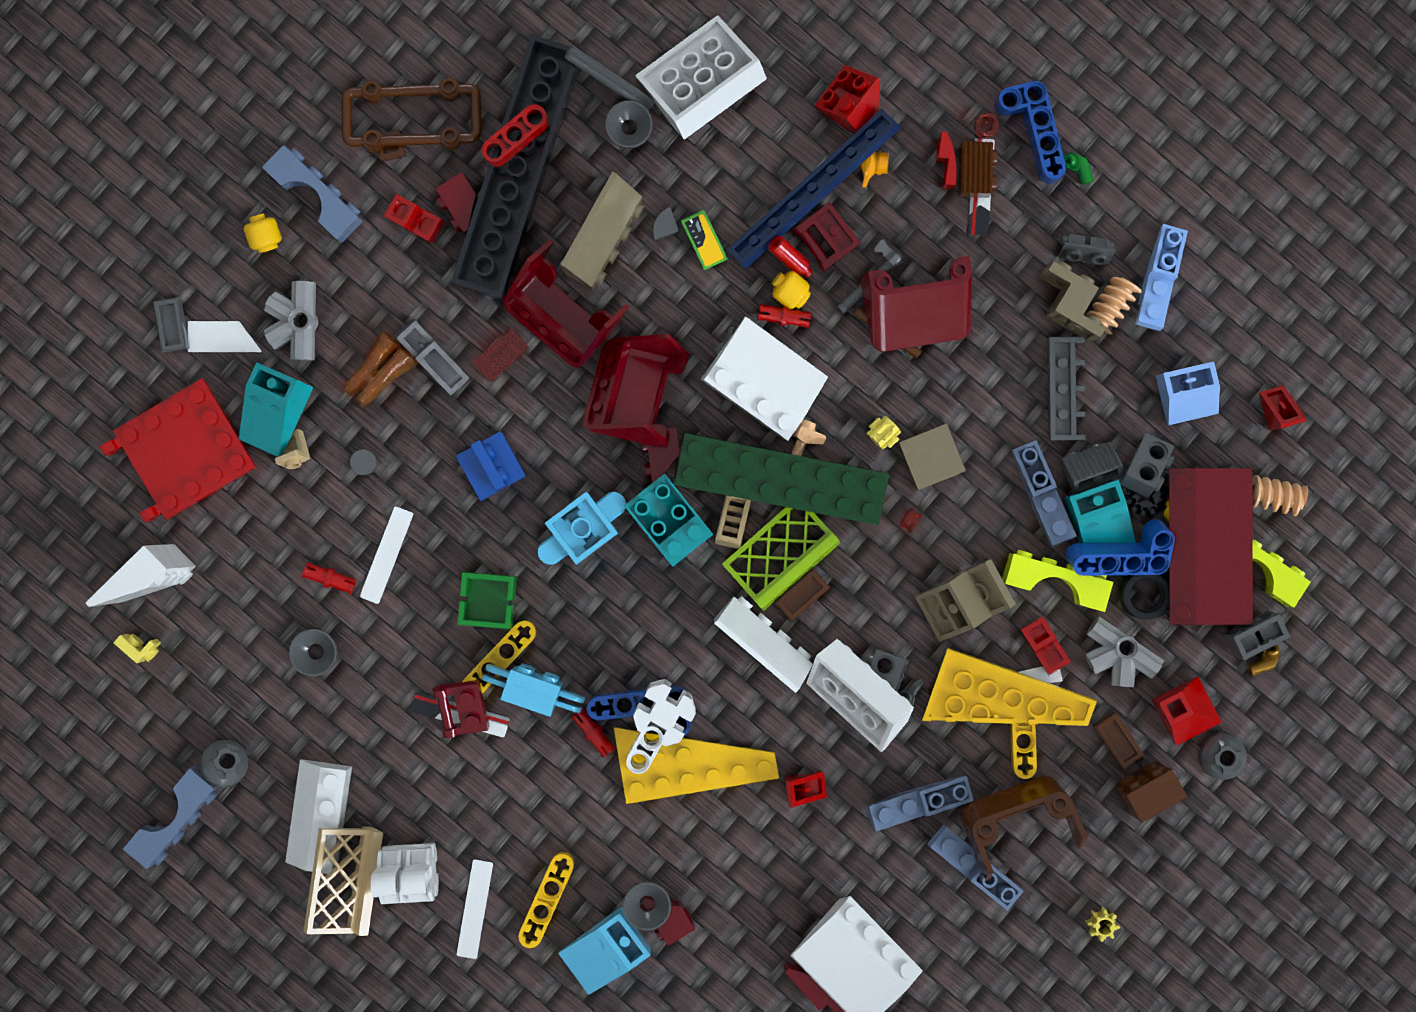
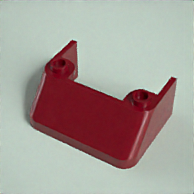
M549 239L526 260L504 297L503 303L506 310L564 361L573 367L579 368L613 332L629 309V306L625 304L613 316L605 310H597L592 316L589 315L554 284L557 278V271L555 266L545 258L554 244V241Z

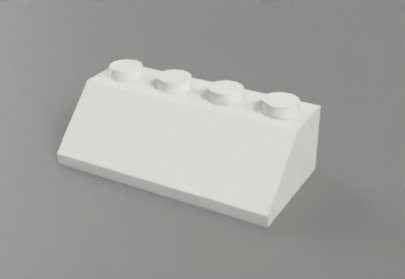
M838 639L816 655L806 684L880 752L885 750L908 722L914 707L905 697L898 694L886 680L878 676L866 662L859 659L848 646Z
M300 760L286 863L312 872L319 828H343L352 766ZM326 835L325 847L329 851L339 840L335 835ZM340 849L333 855L337 863L339 861ZM329 859L322 865L321 873L328 874L335 868Z

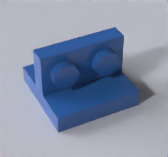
M502 431L484 441L479 440L471 444V448L456 456L480 501L526 477Z

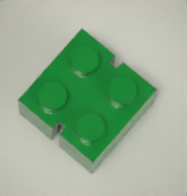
M463 572L460 596H468V600L459 602L458 625L501 629L513 628L515 604H510V600H514L516 596L517 576Z

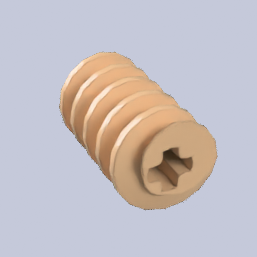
M1112 277L1110 279L1111 285H1107L1104 288L1106 294H1100L1098 297L1100 302H1095L1092 305L1094 311H1088L1086 314L1101 321L1100 325L1106 328L1104 332L1107 334H1112L1108 329L1109 326L1118 327L1114 320L1115 317L1124 318L1120 310H1130L1126 301H1136L1132 292L1138 294L1142 292L1137 285L1125 278Z
M1259 475L1252 477L1253 508H1256L1259 502H1262L1263 510H1266L1269 504H1272V512H1277L1279 506H1282V514H1287L1289 509L1292 508V516H1297L1306 504L1308 497L1307 486L1301 487L1297 483L1291 485L1287 481L1281 483L1278 479L1271 481L1269 477L1260 478Z

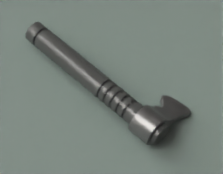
M884 239L880 240L874 248L876 253H883V257L886 259L884 265L879 267L878 270L889 273V271L896 269L903 263V257L898 252L895 253L889 248ZM861 285L837 306L843 314L863 297Z

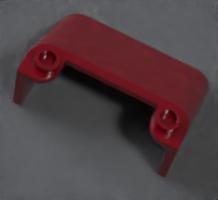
M964 256L953 260L949 266L950 280L893 289L890 275L883 270L868 271L861 276L860 283L872 346L877 351L887 352L961 340L967 337L971 330L972 268L970 257Z
M670 334L618 337L608 340L601 350L583 418L584 427L591 432L646 445L667 446L669 439L668 429L661 424L655 423L667 375L681 374L687 365L689 353Z

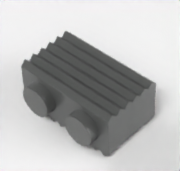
M1108 441L1106 444L1097 443L1087 450L1072 452L1063 457L1062 471L1069 486H1071V490L1076 494L1122 478L1123 464L1111 442Z

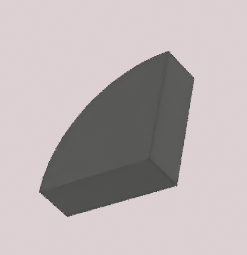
M670 207L663 210L655 220L653 227L655 241L679 233Z

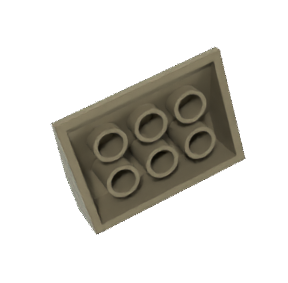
M613 171L561 263L566 276L591 290L596 285L601 286L607 274L604 272V269L608 262L613 264L619 253V250L616 249L621 240L626 241L632 230L629 225L633 217L638 219L644 208V205L641 204L643 201L642 196Z

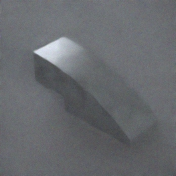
M414 318L395 335L398 341L450 395L469 379L468 375Z

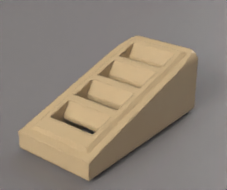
M726 495L715 544L735 549L740 548L751 500ZM732 501L745 504V506L740 508L731 506L729 503ZM727 512L741 514L742 518L729 516ZM725 522L740 525V527L738 529L734 527L725 526ZM722 533L737 535V538L724 536Z

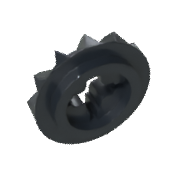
M1140 475L1144 480H1149L1146 475ZM1162 484L1158 492L1153 491L1150 495L1152 502H1149L1147 499L1138 502L1142 495L1126 488L1125 499L1133 512L1139 515H1152L1159 512L1166 503L1167 491Z

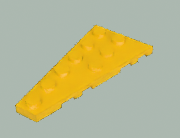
M947 648L922 721H972L974 723L1010 724L1043 723L1088 726L1097 701L1096 699Z
M614 726L626 804L779 779L775 752L731 746L684 737L679 743L668 746L661 745L647 771L636 774L628 769L626 760L629 749L639 731ZM645 733L646 737L650 740H655L659 737L655 733ZM642 754L632 756L633 760L638 763L646 760Z

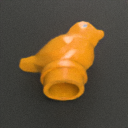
M875 151L859 166L863 173L862 188H867L870 178L875 173L877 175H881V173L888 174L889 153Z

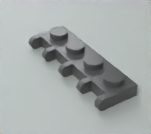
M1085 337L1048 338L1049 441L1086 440V435H1076V417H1085V412H1076V392L1085 391V386H1076V366H1085V360H1076L1075 343H1085Z

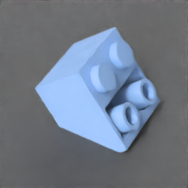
M1214 361L1156 375L1167 425L1218 414L1220 385Z

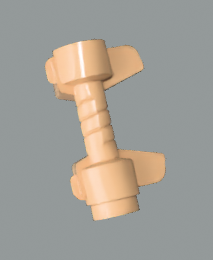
M803 419L793 433L797 440L792 454L802 455L806 443L824 444L826 436L815 432V423Z

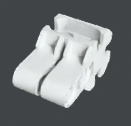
M665 679L651 682L646 689L645 697L654 701L652 707L649 708L639 702L634 711L633 717L639 733L629 749L626 762L628 769L636 774L647 771L661 745L668 746L681 741L685 734L683 733L685 727L676 723L678 717L681 716L691 722L696 714L692 694L683 690L676 701L668 696L672 689L670 687L672 683ZM653 730L658 733L659 737L655 740H650L646 737L645 733ZM642 754L646 760L638 763L633 760L632 756Z
M435 843L383 846L382 850L378 851L377 869L371 875L372 897H379L381 904L434 901L435 896L438 895L439 885L438 873H436L437 850Z

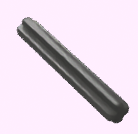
M570 46L565 53V59L628 101L638 102L650 111L654 104V100L577 47Z

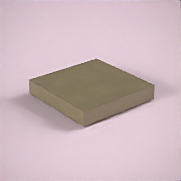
M947 424L898 443L917 490L966 471Z

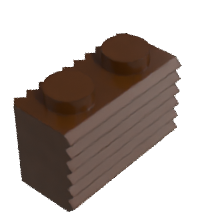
M962 141L960 144L958 197L989 198L992 195V191H996L997 175H993V165H997L998 151L993 150V142Z

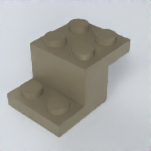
M1053 261L1042 270L1039 278L1060 289L1045 317L1079 337H1085V340L1088 342L1100 338L1106 329L1100 325L1101 321L1092 315H1083L1099 287L1094 285V280L1083 274L1078 276L1071 272L1072 268L1068 264L1061 261L1057 263Z
M991 559L958 572L938 586L915 596L939 642L974 629L991 616L1016 605Z

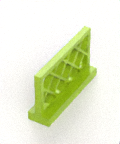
M785 507L722 563L763 611L840 544V540L814 512L805 511V522L790 521V512L793 508ZM787 515V521H781ZM808 515H809L815 522H808ZM776 524H786V539L771 538V528ZM790 525H805L804 540L789 539ZM808 526H819L825 533L818 541L807 540ZM768 532L767 538H761L765 533ZM756 541H767L766 556L752 555V545ZM785 542V557L770 556V543ZM789 543H804L803 554L798 558L788 557ZM807 544H813L809 549L806 550ZM747 549H749L748 555H742ZM737 558H748L747 573L735 572L730 564ZM751 559H766L765 574L751 573ZM769 560H784V571L779 575L769 574ZM788 561H794L791 565L787 567ZM740 576H746L747 582L745 583ZM750 577L765 578L764 588L757 595L750 589ZM768 578H775L768 584Z

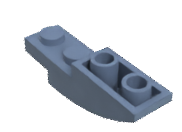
M1037 440L1013 449L1012 452L1024 488L1039 525L1043 527L1051 547L1076 538L1077 535L1058 495L1057 485Z
M961 776L886 797L887 799L866 805L872 829L877 832L921 816L928 817L974 800L967 776Z
M944 824L927 843L930 848L1007 911L1024 892L991 862L993 873L991 879L985 881L972 846Z

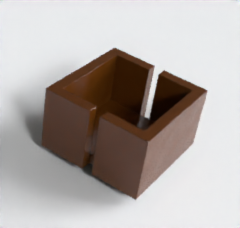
M1155 762L1145 765L1141 769L1143 772L1136 776L1129 775L1119 781L1120 785L1115 787L1128 813L1142 823L1188 797L1173 770L1161 763L1156 764Z

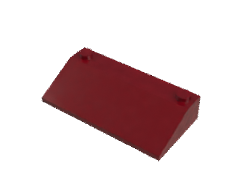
M1252 468L1169 469V530L1175 538L1170 562V624H1253Z

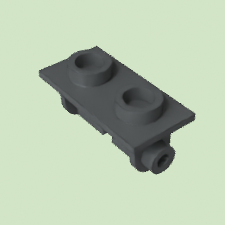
M1068 233L1067 236L1062 235L1061 237L1062 249L1058 258L1069 261L1092 262L1096 265H1109L1116 249H1113L1114 242H1110L1107 238L1090 237L1089 245L1085 244V236Z

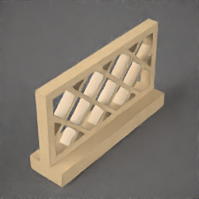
M362 827V829L319 828L303 931L305 934L355 933L358 936H368L374 898L371 893V875L377 869L378 851L381 850L383 832L373 827ZM326 835H335L339 842L328 851L325 847ZM354 835H361L359 845L352 851L347 842ZM343 846L349 855L338 864L333 855ZM329 859L335 868L324 877L321 873V868ZM353 859L356 863V870L348 877L343 868ZM339 872L345 881L334 890L329 881ZM326 885L331 894L320 903L317 899V894ZM349 885L352 888V896L344 903L339 894ZM336 898L341 906L330 916L325 907ZM322 911L327 920L319 927H313L314 917ZM346 911L349 915L347 926H338L335 920Z

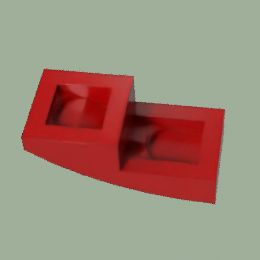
M942 131L938 137L935 162L945 163L942 189L952 190L956 186L955 153L948 133Z
M398 194L394 196L384 214V217L432 244L445 222Z
M1043 616L1021 629L1023 636L1048 676L1071 663Z

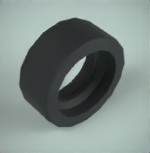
M1160 574L1128 575L1121 583L1119 601L1123 609L1130 616L1143 620L1155 619L1169 608L1170 586L1167 580ZM1141 580L1152 581L1157 585L1160 592L1158 603L1149 610L1136 608L1130 599L1131 588Z

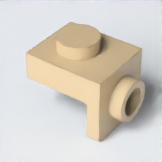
M294 430L284 454L275 458L277 465L287 469H295L300 467L302 462L310 459L302 430Z

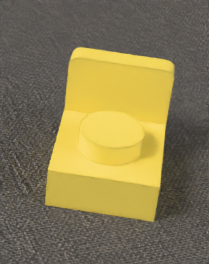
M134 634L120 635L114 642L117 647L136 663L152 660L159 652L157 647L161 643L158 639L150 640L143 647V641Z

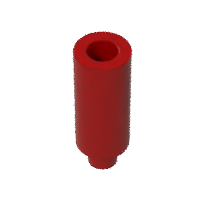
M777 236L771 241L768 248L769 251L791 271H795L798 275L802 274L805 278L812 274V269L809 268V261L782 236Z

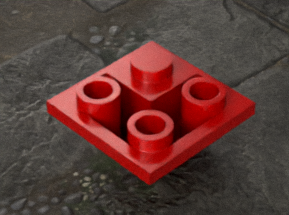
M844 65L827 90L822 94L815 107L845 130L855 133L878 112L880 80L878 77Z
M1198 676L1152 699L1175 746L1221 723Z

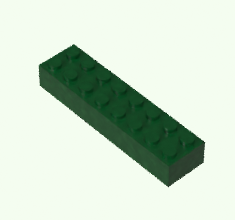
M683 432L673 484L879 525L889 474L882 471Z

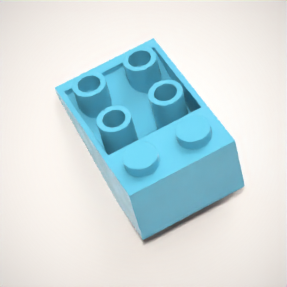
M619 907L559 951L558 954L589 995L627 973L651 955V947L639 930L627 921L623 908Z

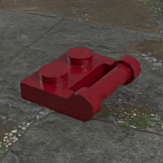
M830 202L793 230L796 237L800 236L819 261V267L823 272L861 244ZM811 226L816 228L834 252L829 258L809 233L808 229Z
M479 680L438 685L432 689L433 696L437 699L444 726L442 728L444 738H452L459 734L488 731L490 725ZM448 695H454L460 723H453L447 698Z

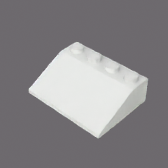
M718 15L635 75L663 115L683 139H686L767 79L759 59Z
M744 317L700 380L777 436L788 441L804 419L828 376L753 321Z
M175 544L143 546L86 604L92 607L120 603L177 585L178 583L182 585L193 575L191 571L196 566Z
M733 596L714 618V623L796 693L813 666L809 661L811 655L802 647L796 650L789 643L792 639L781 629L776 633L769 627L772 622L762 613L758 616L750 610L753 605L742 596L739 599Z
M851 896L840 898L790 955L845 1012H884L907 991L923 971Z

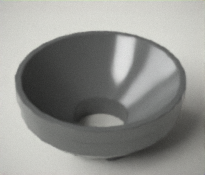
M635 101L619 102L607 114L605 121L607 135L611 141L622 148L631 149L641 146L647 141L652 131V118L649 111L642 104ZM624 122H635L637 125L636 132L632 135H626L622 131Z
M309 629L299 633L293 639L289 650L292 665L297 671L306 676H320L329 671L335 664L338 653L334 639L328 633L319 629ZM313 644H319L323 647L324 654L320 659H314L309 654V649Z
M1215 733L1207 737L1201 744L1198 759L1202 769L1209 776L1227 780L1234 778L1242 772L1247 761V754L1244 745L1235 736L1228 733ZM1227 750L1231 751L1234 756L1233 762L1227 766L1222 765L1220 762L1221 753Z
M231 740L216 741L203 751L199 764L200 771L204 779L211 785L223 788L237 784L245 776L248 769V757L245 750L238 743ZM229 754L234 758L232 768L225 769L219 764L221 755Z
M638 883L627 892L624 898V915L627 921L637 929L644 931L657 929L667 921L670 915L671 901L669 895L657 883ZM644 896L653 897L655 900L654 908L651 910L642 909L640 899Z

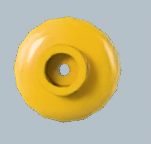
M264 213L249 217L250 223L246 224L243 228L249 247L252 250H258V253L278 248L277 243L282 240V236L275 218H265Z
M789 271L785 274L781 272L772 282L774 286L772 291L773 297L789 309L795 307L799 309L810 297L809 283L795 271Z

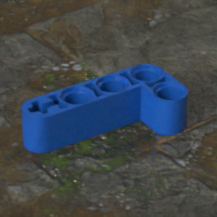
M1032 81L1003 89L995 101L996 111L1003 116L1023 113L1038 176L1046 184L1057 182L1065 174L1066 164L1045 85L1039 81ZM1029 90L1035 91L1039 96V100H1031L1027 92ZM1010 97L1014 101V106H1005L1002 98ZM1035 115H1040L1044 118V126H1039L1035 123ZM1041 140H1047L1051 144L1050 151L1041 148ZM1051 166L1057 172L1053 174V172H1048L1047 169Z
M1154 519L1144 525L1140 543H1076L1068 547L1065 552V558L1073 570L1082 576L1159 575L1166 572L1170 566L1175 538L1162 521Z
M670 686L672 689L668 696L675 691L682 693L685 689L681 686ZM646 689L595 695L587 705L588 715L594 720L632 717L638 703L640 702L644 705L643 699ZM621 698L630 699L632 702L631 709L627 711L621 710L618 707V700ZM609 699H614V713L610 712L611 707L604 708L601 714L598 713L597 709L592 708L596 705L597 701H600L601 705H609ZM684 719L687 723L683 730L684 736L689 732L691 722Z

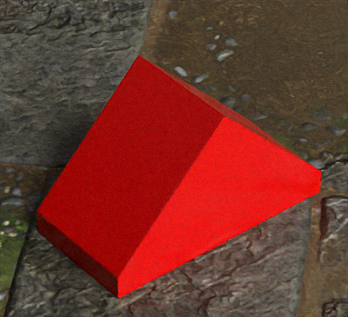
M1284 385L1259 392L1269 430L1282 429L1306 422L1305 415Z
M824 772L784 776L787 802L791 808L827 797Z

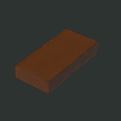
M812 568L779 597L775 603L793 621L830 587Z
M1112 712L1093 725L1123 770L1144 756V753L1116 712Z

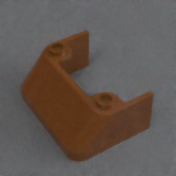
M1042 776L976 799L963 806L961 821L985 881L991 879L993 869L984 847L993 844L997 840L999 828L996 822L1045 805L1048 813L1053 818H1066L1078 849L1084 846L1088 837L1073 801L1053 777Z

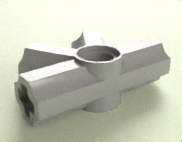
M293 281L291 300L275 291L266 301L264 311L280 321L264 330L265 337L275 350L291 342V360H315V330L319 323L318 317L315 314L316 282ZM306 315L307 324L301 328L299 319L301 316Z
M1100 616L1093 621L1086 633L1087 636L1102 645L1085 653L1086 660L1094 674L1112 667L1110 685L1134 687L1135 668L1152 679L1162 667L1163 659ZM1127 640L1130 643L1131 649L1127 654L1123 655L1119 650V646L1122 641Z

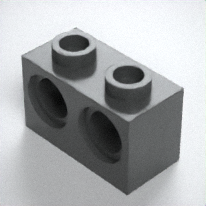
M1145 433L1120 485L1149 498L1153 491L1158 492L1165 480L1164 477H1161L1163 470L1168 471L1175 458L1171 456L1175 446ZM1150 453L1156 454L1159 459L1153 458ZM1140 474L1146 475L1149 480H1144Z
M1271 611L1253 618V624L1239 625L1223 633L1233 656L1242 660H1246L1290 638L1280 614Z
M876 649L875 654H870L867 664L898 693L909 660ZM886 658L892 662V669L888 673H884L880 669L881 661Z

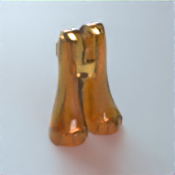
M385 330L380 332L369 355L351 376L344 388V391L352 396L364 383L368 384L356 398V402L362 407L372 402L396 378L420 364L410 352L399 347V342ZM398 348L390 360L375 375L379 366Z

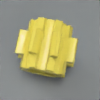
M884 416L882 419L877 418L869 426L871 430L867 435L879 448L884 450L887 446L891 448L899 440L897 436L901 431L887 416Z
M1104 907L1096 913L1091 910V919L1085 920L1086 924L1091 926L1088 933L1091 936L1097 935L1101 942L1108 936L1114 939V930L1120 929V926L1114 923L1117 916L1114 913L1108 914ZM1101 920H1105L1106 926L1103 929H1100L1099 922Z

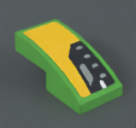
M704 209L680 220L704 270L727 260Z

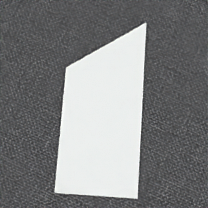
M188 321V341L190 347L188 352H262L240 321Z

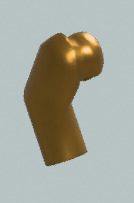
M1277 644L1264 650L1259 661L1247 665L1251 676L1270 671L1276 667L1281 653Z

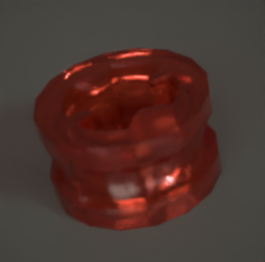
M992 113L981 114L974 123L975 133L982 138L991 137L999 127L998 119ZM983 119H986V122L988 120L992 122L991 131L987 132V129L984 131L981 129L980 126L983 124Z
M910 507L899 527H906L907 532L911 533L922 514L920 512L915 513L914 509Z

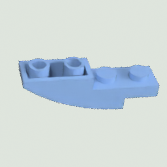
M1162 224L1142 285V292L1138 301L1140 306L1136 325L1157 331L1163 329L1173 283L1178 277L1187 230Z

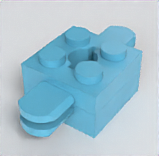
M588 492L582 494L545 522L553 535L540 544L538 548L540 560L549 565L556 564L569 555L576 565L619 533L611 522L625 511V498L620 493L609 492L595 502Z
M523 663L513 667L510 671L495 665H486L485 669L487 671L508 678L504 680L493 675L483 674L482 680L504 688L500 700L549 717L553 714L556 706L576 713L581 712L582 707L559 699V696L579 703H584L585 697L562 689L564 682L559 681L560 676L545 672L542 675L535 672V667Z

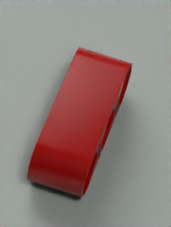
M536 104L526 107L491 136L482 146V154L487 163L493 167L504 165L544 132L548 126V118L544 109ZM540 114L542 121L536 125L530 124V116ZM517 130L522 133V137L518 141L513 142L508 138L512 131ZM498 147L502 149L501 155L498 158L493 159L488 156L492 148Z

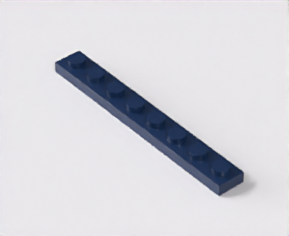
M883 109L878 111L729 247L730 253L745 269L748 268L769 248L774 238L783 236L900 129L898 123Z

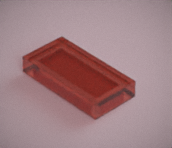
M510 328L473 363L492 382L529 347Z

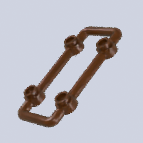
M445 78L439 85L381 86L378 82L370 80L365 82L362 87L348 88L342 94V139L350 147H365L368 152L376 153L382 150L383 146L442 144L447 150H455L461 143H473L481 137V94L478 87L473 84H459L453 78ZM460 94H470V133H460L454 127H447L442 130L441 134L382 136L377 130H368L363 136H352V98H364L366 102L375 104L380 102L383 97L441 95L446 101H454Z

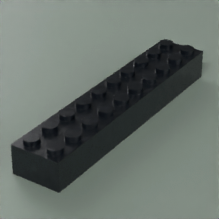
M531 34L501 128L526 107L535 104L541 106L546 112L548 126L544 132L500 167L488 166L451 283L457 287L503 301L506 296L580 69L565 59V53L570 46ZM533 114L529 118V123L533 125L539 124L542 121L540 114ZM517 130L512 131L508 138L513 142L518 141L522 137V133ZM495 147L491 158H498L501 155L502 149Z

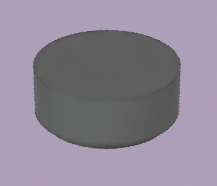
M361 449L351 456L350 465L355 473L369 475L377 467V458L373 452Z

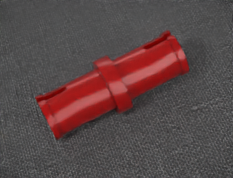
M763 304L759 305V311L768 312L769 314L758 312L757 320L780 323V326L789 324L809 328V320H802L800 318L811 319L810 311L793 310L786 306L781 308Z
M310 562L306 563V568H304L302 578L324 584L323 587L327 589L332 587L349 594L353 593L357 582L356 578L335 572L336 569L330 568L328 570Z
M584 707L580 713H575L571 716L572 720L575 721L585 734L584 738L586 741L590 740L602 758L606 757L607 753L610 754L616 748L602 732L603 727L595 723Z

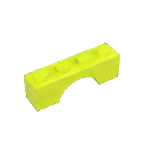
M1253 539V561L1261 567L1265 575L1266 586L1264 593L1284 606L1294 608L1311 581L1304 577L1305 573L1295 566L1289 568L1283 564L1284 559L1273 552L1268 554L1261 549L1263 545Z
M1018 550L1017 554L1009 553L1002 577L1004 584L1030 591L1039 581L1048 577H1057L1066 582L1071 588L1075 604L1105 612L1113 582L1106 580L1107 575L1082 576L1078 575L1070 564H1067L1066 568L1056 566L1058 562L1056 560L1042 557V561L1032 559L1033 554Z

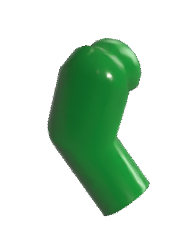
M1073 152L1064 155L1066 168L1078 173L1081 185L1094 182L1089 162L1085 157Z

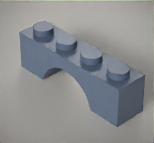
M283 145L262 168L286 190L296 186H307L316 190L322 205L318 222L334 238L342 243L363 222L358 217L360 211L350 201L347 204L343 203L339 199L342 193L331 183L326 186L321 181L324 176L313 165L308 169L302 163L305 158L294 147L289 150Z
M197 765L189 768L173 788L178 800V811L173 822L166 827L146 825L140 828L123 850L146 869L154 864L159 866L168 855L166 852L167 848L171 844L175 846L185 835L182 830L186 825L192 826L200 817V808L204 804L208 806L218 795L215 792L218 787L211 785L204 779Z

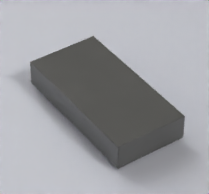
M176 297L154 301L162 353L190 349L182 299Z

